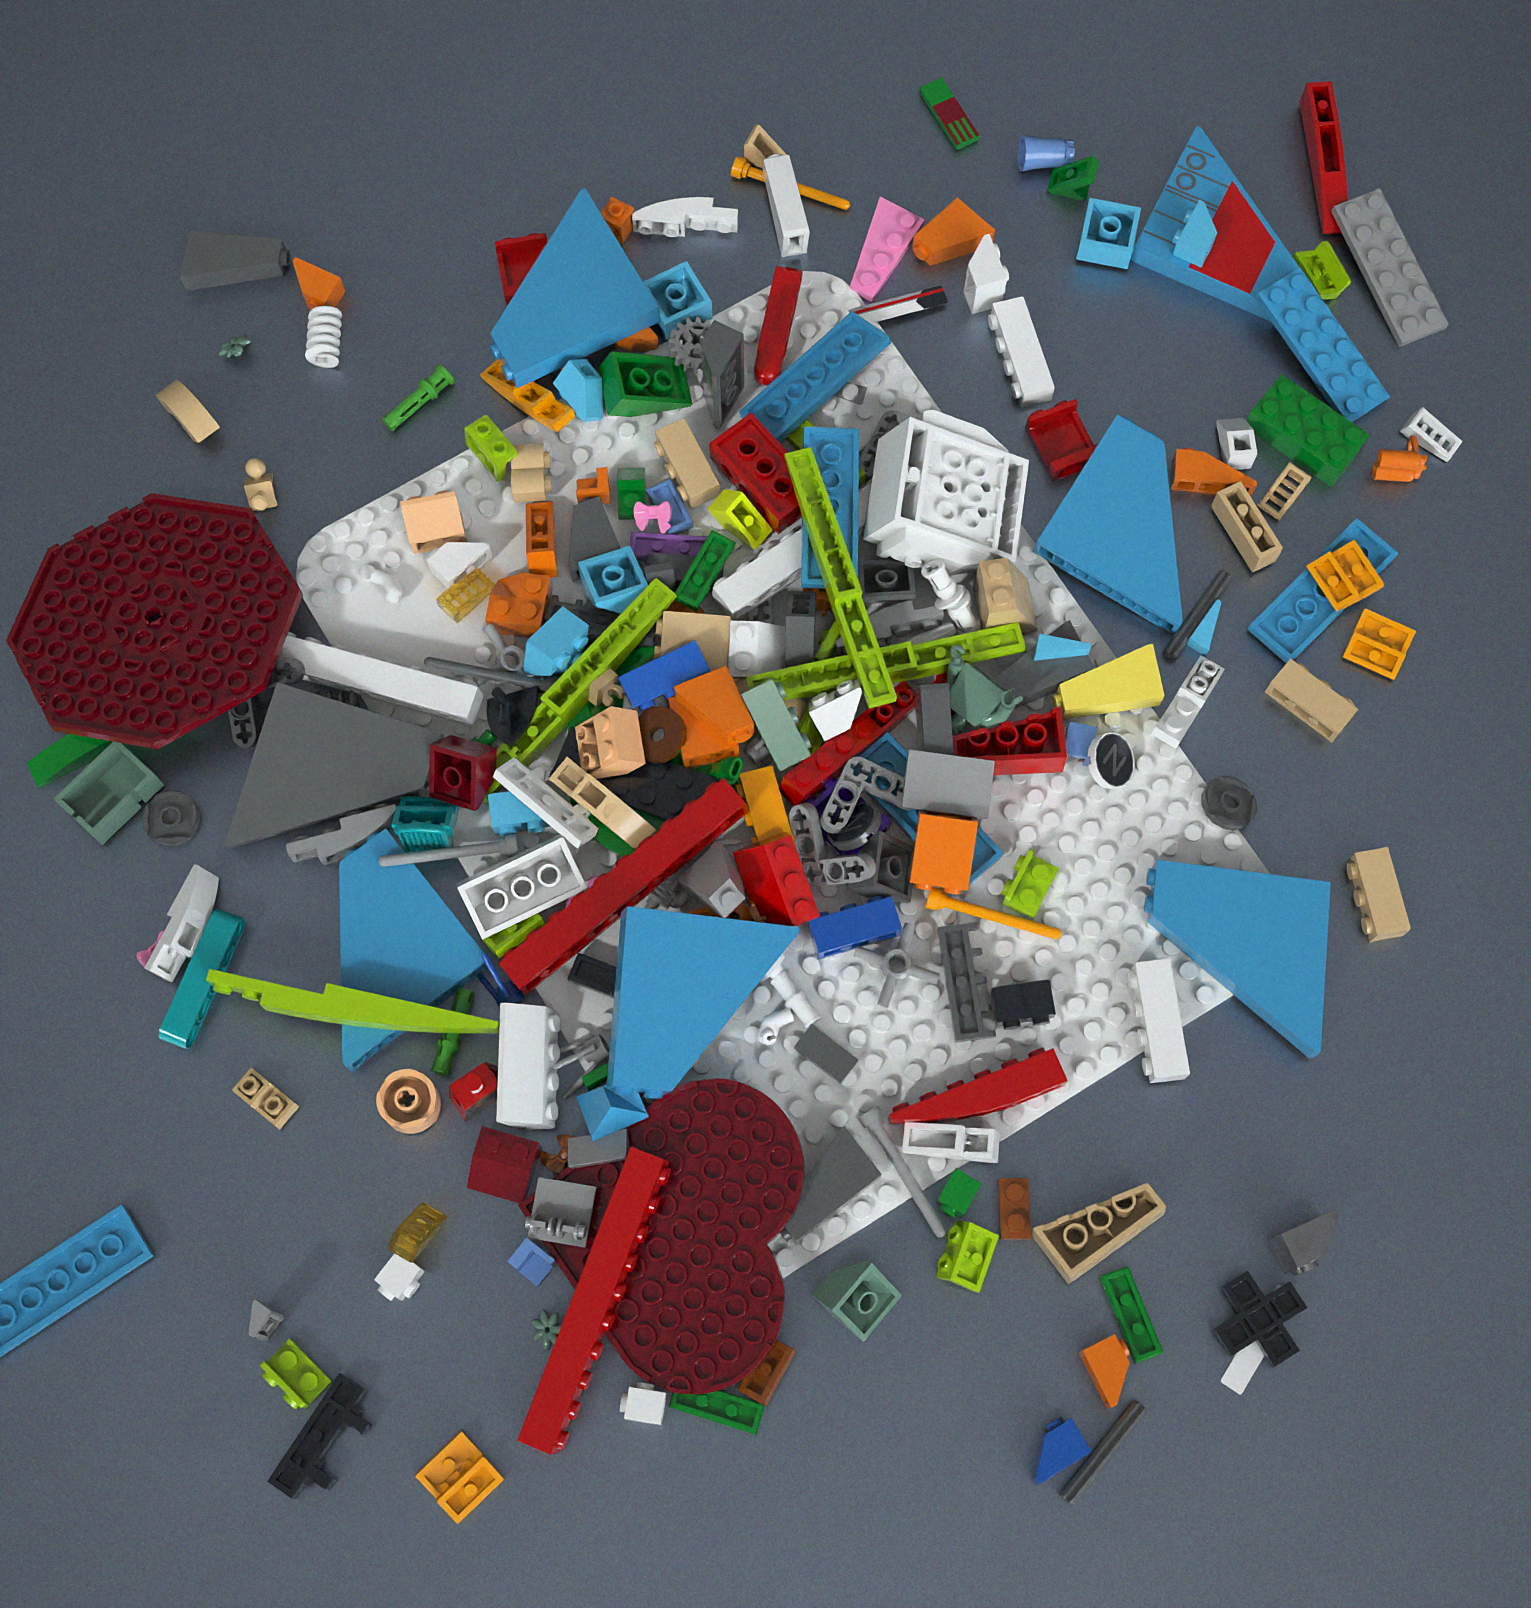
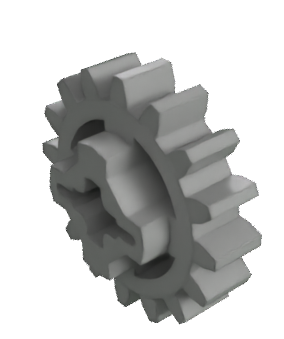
M688 317L686 318L685 325L678 322L676 330H671L670 339L668 340L670 358L676 357L675 365L683 364V371L685 372L689 368H693L694 374H697L698 369H701L702 357H700L701 344L699 339L705 328L709 329V319L705 323H701L700 317H697L695 322H691ZM680 340L683 341L682 345L684 347L682 349L679 344Z

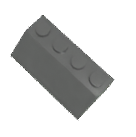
M714 320L709 329L705 328L699 339L701 344L700 357H702L701 370L703 371L701 383L703 384L704 397L714 427L720 429L744 389V334Z

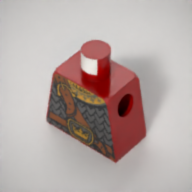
M484 1062L449 1086V1098L465 1122L497 1101V1066Z

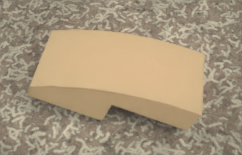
M252 1067L232 1089L235 1094L279 1130L299 1108L296 1103Z

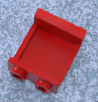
M531 233L518 238L508 237L495 242L506 306H508L546 246V233Z
M1076 399L1069 402L1067 400L1061 401L1053 408L1045 411L1042 409L1037 410L1027 419L1025 430L1052 482L1082 471L1098 444H1093L1077 413L1078 402Z

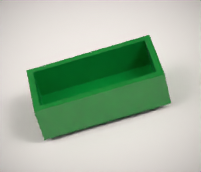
M1282 374L1251 410L1247 418V422L1254 429L1255 435L1330 487L1336 483L1370 437V434Z

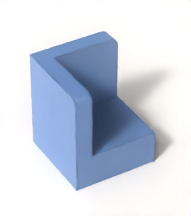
M1069 721L1065 730L1067 756L1083 758L1082 766H1088L1091 762V756L1088 757V749L1091 741L1096 737L1097 727Z
M527 1237L507 1261L536 1286L543 1282L557 1264L553 1258Z

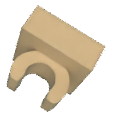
M608 669L591 682L588 700L596 707L602 702L607 707L613 706L611 695H616L621 700L624 691L621 686L617 685L618 675L613 670Z

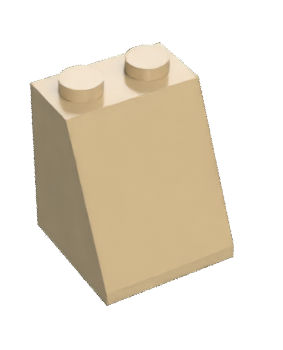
M1008 558L979 561L973 590L978 617L982 623L981 630L1019 622L1022 633L1036 632L1038 628L1027 577Z

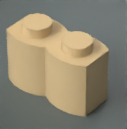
M543 443L513 445L518 451V455L511 460V491L514 502L547 501V492H552L551 476H546V468H551L550 451H545Z

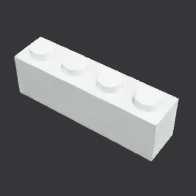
M1024 297L993 303L991 314L988 315V323L990 329L996 332V347L999 353H1003L1005 359L1003 361L1004 371L1007 376L1011 377L1013 382L1011 390L1014 399L1019 400L1021 408L1051 401L1055 387Z
M1170 959L1135 962L1131 972H1128L1129 988L1134 989L1136 1000H1133L1132 1007L1134 1017L1139 1018L1141 1029L1137 1030L1139 1046H1144L1146 1058H1142L1144 1075H1149L1150 1083L1186 1079L1190 1075L1171 961Z

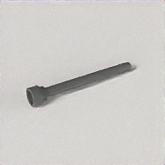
M427 657L424 660V665L427 668L526 688L538 686V693L542 694L559 679V677L552 675L541 676L539 679L434 657Z

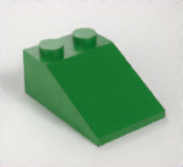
M610 352L598 367L599 375L602 378V391L608 416L635 417L691 407L693 403L686 373L683 371L684 365L676 366V357Z

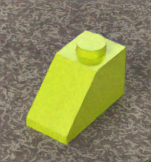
M724 489L707 508L725 530L752 549L757 550L773 530L741 491Z

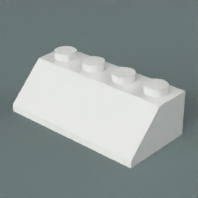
M561 834L456 883L482 939L588 889Z
M500 1003L496 1122L520 1130L555 1128V1121L558 1118L556 1090L559 1087V1077L557 1069H554L553 1066L560 1057V1049L557 1042L558 1032L561 1027L557 1011L546 1006Z

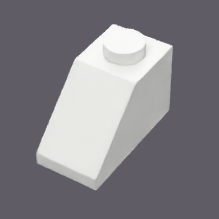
M446 542L442 547L435 548L429 554V558L426 561L430 571L453 592L493 557L490 546L487 543Z

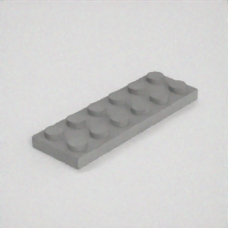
M1381 189L1334 206L1331 212L1398 346L1406 345L1445 329L1449 324Z

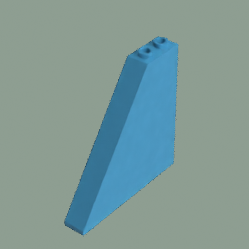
M585 188L578 193L490 333L492 344L489 345L491 353L495 360H501L503 364L501 368L508 381L512 379L516 388L564 367L569 360L586 357L660 322L659 307Z
M1117 414L1037 540L1032 552L1174 636L1183 623L1165 444L1155 433L1145 431L1137 426L1133 420Z
M385 828L381 832L378 831L372 834L360 848L348 851L343 856V860L339 862L341 986L438 1007L455 994L457 988H463L476 978L479 973L488 969L481 957L483 951L414 863L388 867L379 865L378 860L383 855L405 853ZM342 1024V1063L350 1072H353L405 1031Z
M1157 860L1152 868H1148L1146 885H1150L1151 889L1150 896H1146L1144 902V913H1148V923L1304 1055L1310 1058L1317 1056L1321 1052L1331 882Z
M627 906L621 912L606 1089H615V1094L632 1096L633 1091L645 1092L644 1097L661 1099L663 1094L671 1092L798 935L799 927Z

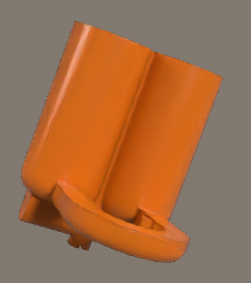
M1415 435L1409 436L1406 450L1379 449L1377 461L1374 462L1372 468V479L1411 482L1413 479H1419L1422 470H1426L1425 463L1428 456L1420 455L1417 437Z

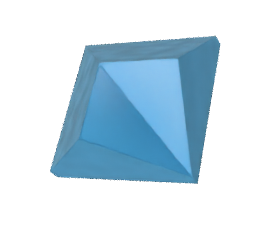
M606 1083L576 1096L593 1141L648 1118L639 1092L633 1091L632 1096L615 1094V1089H606Z

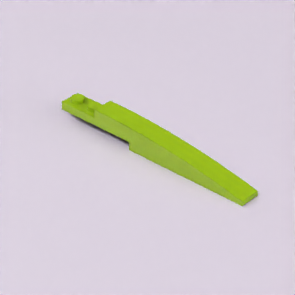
M808 447L785 453L786 464L818 568L850 663L853 662L868 708L895 702L897 695L862 599V589L812 448Z
M655 578L540 697L542 703L536 708L531 723L515 744L509 747L502 743L498 747L497 768L514 757L520 763L529 767L589 702L590 683L608 669L614 672L618 669L677 595ZM495 778L483 800L485 804L489 802L488 794L498 793L504 787Z
M1019 622L915 645L908 641L881 647L880 650L891 681L896 683L947 673L950 659L952 658L950 649L954 645H960L965 649L964 654L956 650L964 660V664L1025 652L1026 645ZM848 655L747 676L746 682L748 688L768 678H772L774 683L779 681L786 693V696L782 698L784 701L817 696L823 692L829 694L837 690V686L847 680H852L853 682L858 679L853 662L850 663Z
M209 969L206 981L214 987L213 990L218 993L230 995L231 991L242 993L241 997L252 1001H259L261 997L259 1004L266 1011L300 1018L399 1031L499 1033V1021L326 983L324 993L320 994Z

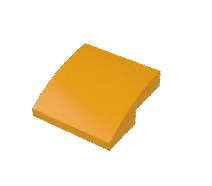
M1355 539L1333 553L1329 551L1306 565V568L1336 612L1368 597L1385 585Z
M1365 608L1354 628L1342 658L1394 680L1416 631Z
M462 1430L452 1437L415 1473V1477L436 1498L437 1503L457 1524L504 1480L498 1470Z

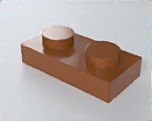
M998 1178L1000 1240H1030L1031 1222L1028 1178Z
M776 1340L765 1360L757 1369L743 1379L738 1391L767 1406L796 1351Z

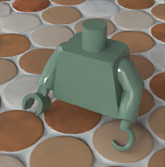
M960 645L952 646L950 649L952 658L950 659L946 683H949L950 708L956 712L951 718L952 730L961 734L968 723L978 728H989L1005 722L1015 708V705L1023 701V697L1019 696L1014 699L1015 696L1012 695L1014 687L1006 690L975 665L970 663L964 664V660L956 650L964 654L965 649Z

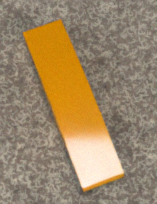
M500 359L493 362L480 374L484 381L512 404L556 433L576 417L571 407L557 401L552 391L536 384L535 381L516 388L512 379L509 381L506 379L501 368L503 364Z

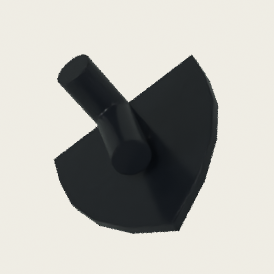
M538 686L505 694L500 687H496L491 692L494 698L487 699L486 712L489 727L492 733L509 747H512L524 734L532 721L537 706Z

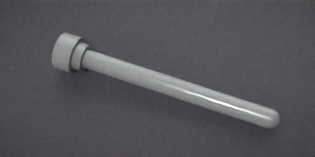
M515 833L506 834L504 838H499V841L383 855L379 858L378 862L380 866L388 867L500 853V855L512 857L518 854L517 839Z
M879 1106L861 1115L858 1119L864 1128L867 1127L869 1132H874L934 1234L940 1238L944 1237L946 1229L884 1128L883 1124L885 1122L882 1119L884 1114Z

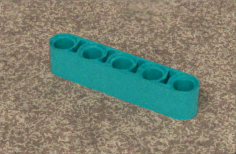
M217 908L212 912L160 1027V1040L185 1049H189L192 1046L216 993L213 990L214 987L206 981L209 969L226 971L243 933L245 918Z

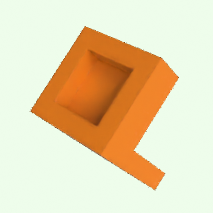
M607 467L596 468L597 478L578 479L576 481L577 502L584 498L599 496L602 504H611Z

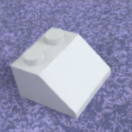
M730 620L728 670L732 678L746 679L747 676L785 668V626L759 621Z

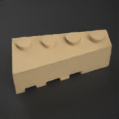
M1145 1183L1115 1195L1111 1199L1085 1207V1209L1071 1215L1067 1214L1057 1218L1056 1221L1037 1226L1032 1230V1237L1069 1285L1162 1217L1167 1206L1149 1183Z

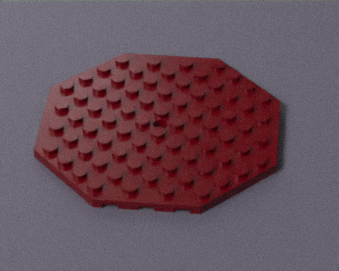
M151 493L142 498V503L131 509H128L126 506L108 516L109 520L95 528L91 525L74 534V539L61 546L57 543L47 549L6 642L12 650L50 727L54 731L159 749L266 690L303 593L251 508ZM157 613H160L162 618L159 617L156 621H152L150 624L149 618Z

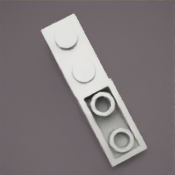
M709 197L671 199L652 204L634 212L632 215L633 231L644 235L662 234L668 237H685L686 228L698 231L705 229L721 233H737L738 209L714 207V198Z
M1200 656L1156 725L1152 735L1177 748L1225 669L1213 661Z
M194 864L167 913L171 920L144 967L146 970L166 981L173 982L185 958H192L212 914L218 890L219 878Z

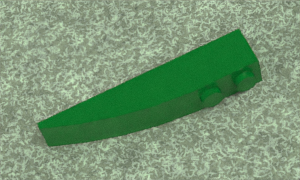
M67 734L26 763L37 787L40 788L91 763L113 741Z

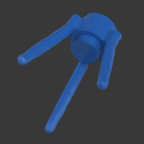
M482 952L481 957L498 987L495 990L482 973H479L477 978L494 997L498 1007L500 1003H522L525 1000L522 995L523 992L513 984L512 980L503 983L486 952Z

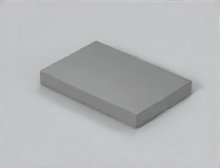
M908 750L901 808L987 819L995 761Z

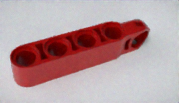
M776 265L754 364V379L759 384L769 385L781 374L803 274L801 269Z

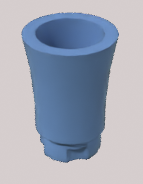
M1022 134L1019 138L1017 153L1020 172L1041 168H1058L1072 163L1075 158L1074 141L1064 140L1063 138H1043Z

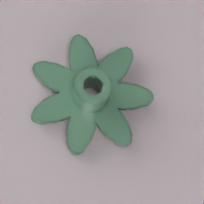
M245 334L238 339L233 336L231 343L226 342L221 345L222 349L219 351V355L226 354L227 357H230L234 354V356H239L244 352L242 346L249 344L251 341L247 339L248 336Z
M543 1309L540 1312L541 1320H532L533 1326L540 1329L534 1334L533 1339L540 1340L543 1338V1348L547 1350L551 1342L555 1344L561 1325L557 1324L558 1313H554L549 1318L548 1313Z

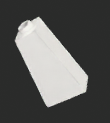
M781 154L771 155L763 160V174L781 257L807 253L810 232L790 156H782Z

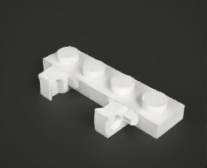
M514 757L495 770L493 778L577 849L595 837L599 828L589 821L590 812L579 803L574 807L571 806L545 784L553 770L546 763L531 771Z

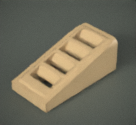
M1289 462L1257 504V507L1279 522L1312 477ZM1288 475L1296 482H1298L1300 485L1296 487L1291 482L1285 479L1286 476ZM1282 483L1294 493L1290 495L1280 488L1279 485ZM1276 491L1288 501L1284 503L1272 494ZM1270 499L1282 509L1278 512L1266 504V502Z

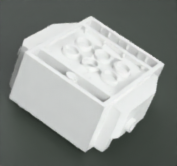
M928 410L915 418L909 417L878 439L863 540L877 544V556L882 558L891 556L893 559L905 562V565L911 568H923L934 559H942L945 562V569L949 576L975 572L978 569L979 561L1008 558L1013 563L1016 561L1029 460L1008 453V450L984 428L939 411Z

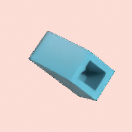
M1199 200L1194 209L1189 208L1183 221L1186 225L1184 229L1179 228L1172 243L1176 244L1173 252L1174 256L1202 268L1212 249L1217 231L1204 201Z
M587 359L569 360L553 384L559 390L560 396L574 409L579 419L583 422L601 421L603 418L602 378Z
M510 791L488 794L491 826L495 835L500 834V836L504 837L506 834H517L518 831L525 830L537 833L544 831L545 827H551Z

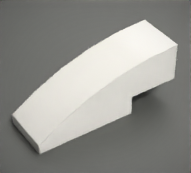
M905 1122L902 1152L946 1159L998 1163L1000 1133L995 1129L967 1128L963 1125Z

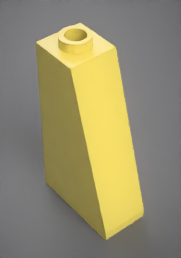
M1153 644L1143 646L1059 684L1056 694L1053 695L1054 708L1061 707L1062 720L1160 706L1165 695Z

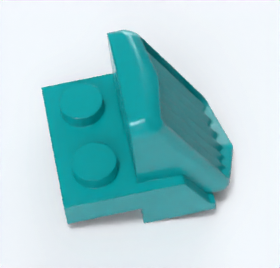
M402 796L400 806H396L392 828L395 834L398 835L405 853L454 847L453 834L459 806L431 797Z

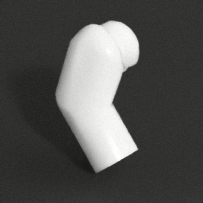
M375 568L370 580L384 586L385 591H387L384 596L386 601L397 603L400 600V595L403 594L399 579L395 575Z
M787 1008L763 1018L758 1031L760 1042L765 1045H772L776 1041L780 1026L794 1022L790 1009Z

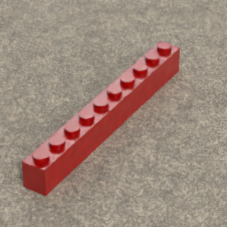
M724 778L719 782L716 781L706 788L705 794L699 799L688 802L684 806L682 813L675 818L666 820L661 825L660 831L654 836H648L639 843L638 849L632 854L621 857L617 861L615 868L608 873L598 876L594 880L593 886L587 891L576 894L572 898L570 905L563 910L554 912L549 917L548 923L540 929L537 928L531 931L526 936V941L518 947L509 949L503 955V960L499 962V965L519 990L525 995L529 994L620 919L621 912L627 906L634 907L749 812L745 801Z
M630 1147L517 1441L549 1455L556 1454L559 1450L565 1448L570 1436V1432H567L571 1420L576 1419L581 1408V1402H578L582 1390H587L593 1373L589 1371L593 1361H597L603 1351L604 1343L601 1340L605 1330L609 1331L613 1325L615 1314L612 1311L616 1301L620 1302L626 1290L624 1280L627 1272L631 1273L636 1265L638 1255L635 1254L638 1244L643 1243L649 1230V1226L646 1225L650 1214H654L660 1201V1197L657 1196L661 1185L667 1183L670 1176L671 1168L668 1167L670 1161Z

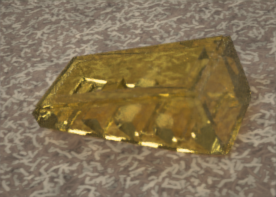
M476 568L436 598L438 606L458 624L492 592L496 584L479 568ZM477 578L485 585L483 589L474 582ZM470 585L477 593L472 595L466 588ZM461 593L468 598L466 601L459 596ZM455 600L460 605L455 607L451 602Z
M421 1202L393 1232L388 1249L412 1263L446 1221L447 1216ZM420 1216H421L422 1218L428 1220V1221L431 1222L432 1224H430V1223L426 1222L425 1220L421 1219Z

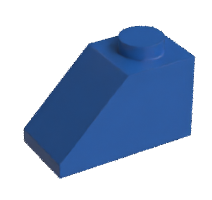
M1060 1416L1046 1425L1048 1432L1041 1435L1032 1478L1035 1485L1043 1483L1092 1452L1072 1418L1064 1421Z

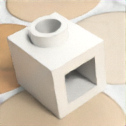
M397 1250L374 1280L380 1284L377 1290L390 1301L394 1297L403 1301L405 1297L410 1298L420 1286V1283L417 1281L425 1271Z
M637 1382L636 1388L629 1387L628 1394H622L620 1412H625V1420L662 1425L667 1394L654 1391L655 1385Z

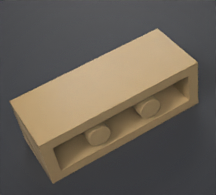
M685 418L656 430V442H653L654 449L659 458L664 457L667 463L665 464L666 472L671 480L675 478L678 484L676 489L682 502L687 501L692 509L717 498L720 494V484Z
M1240 481L1217 492L1211 508L1252 573L1276 562L1283 547L1242 482Z
M1291 658L1265 691L1266 694L1330 742L1336 739L1359 710L1349 698L1340 696L1331 689V686L1325 680L1317 679L1309 673L1305 665L1295 662Z
M1388 847L1354 853L1348 859L1346 872L1348 878L1353 880L1354 901L1362 912L1361 926L1364 934H1368L1370 942L1404 936L1411 927Z

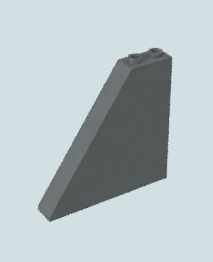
M277 682L224 846L237 848L426 790L430 777V744L444 738V735Z

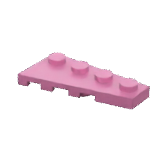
M880 196L850 284V289L857 292L859 297L873 303L913 243L914 235L923 228L925 219Z

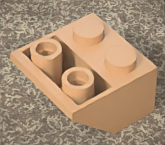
M439 491L431 496H413L405 501H400L409 543L414 554L433 551L437 547H442L446 542H467L463 517L455 491Z
M610 706L575 727L581 768L595 779L628 774L646 764L636 710Z

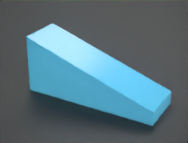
M1218 599L1186 644L1204 656L1209 651L1221 606V601Z
M1039 634L1033 661L1088 655L1091 643Z

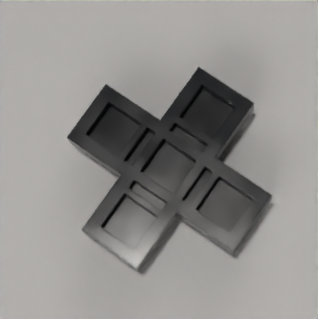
M1246 1271L1221 1287L1237 1312V1315L1213 1329L1229 1356H1233L1256 1341L1273 1368L1300 1351L1283 1323L1308 1307L1291 1282H1287L1269 1295L1264 1296L1249 1271Z

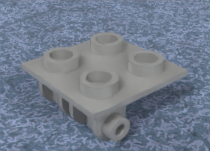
M538 1177L532 1215L527 1216L525 1221V1228L529 1229L527 1238L586 1248L597 1187Z

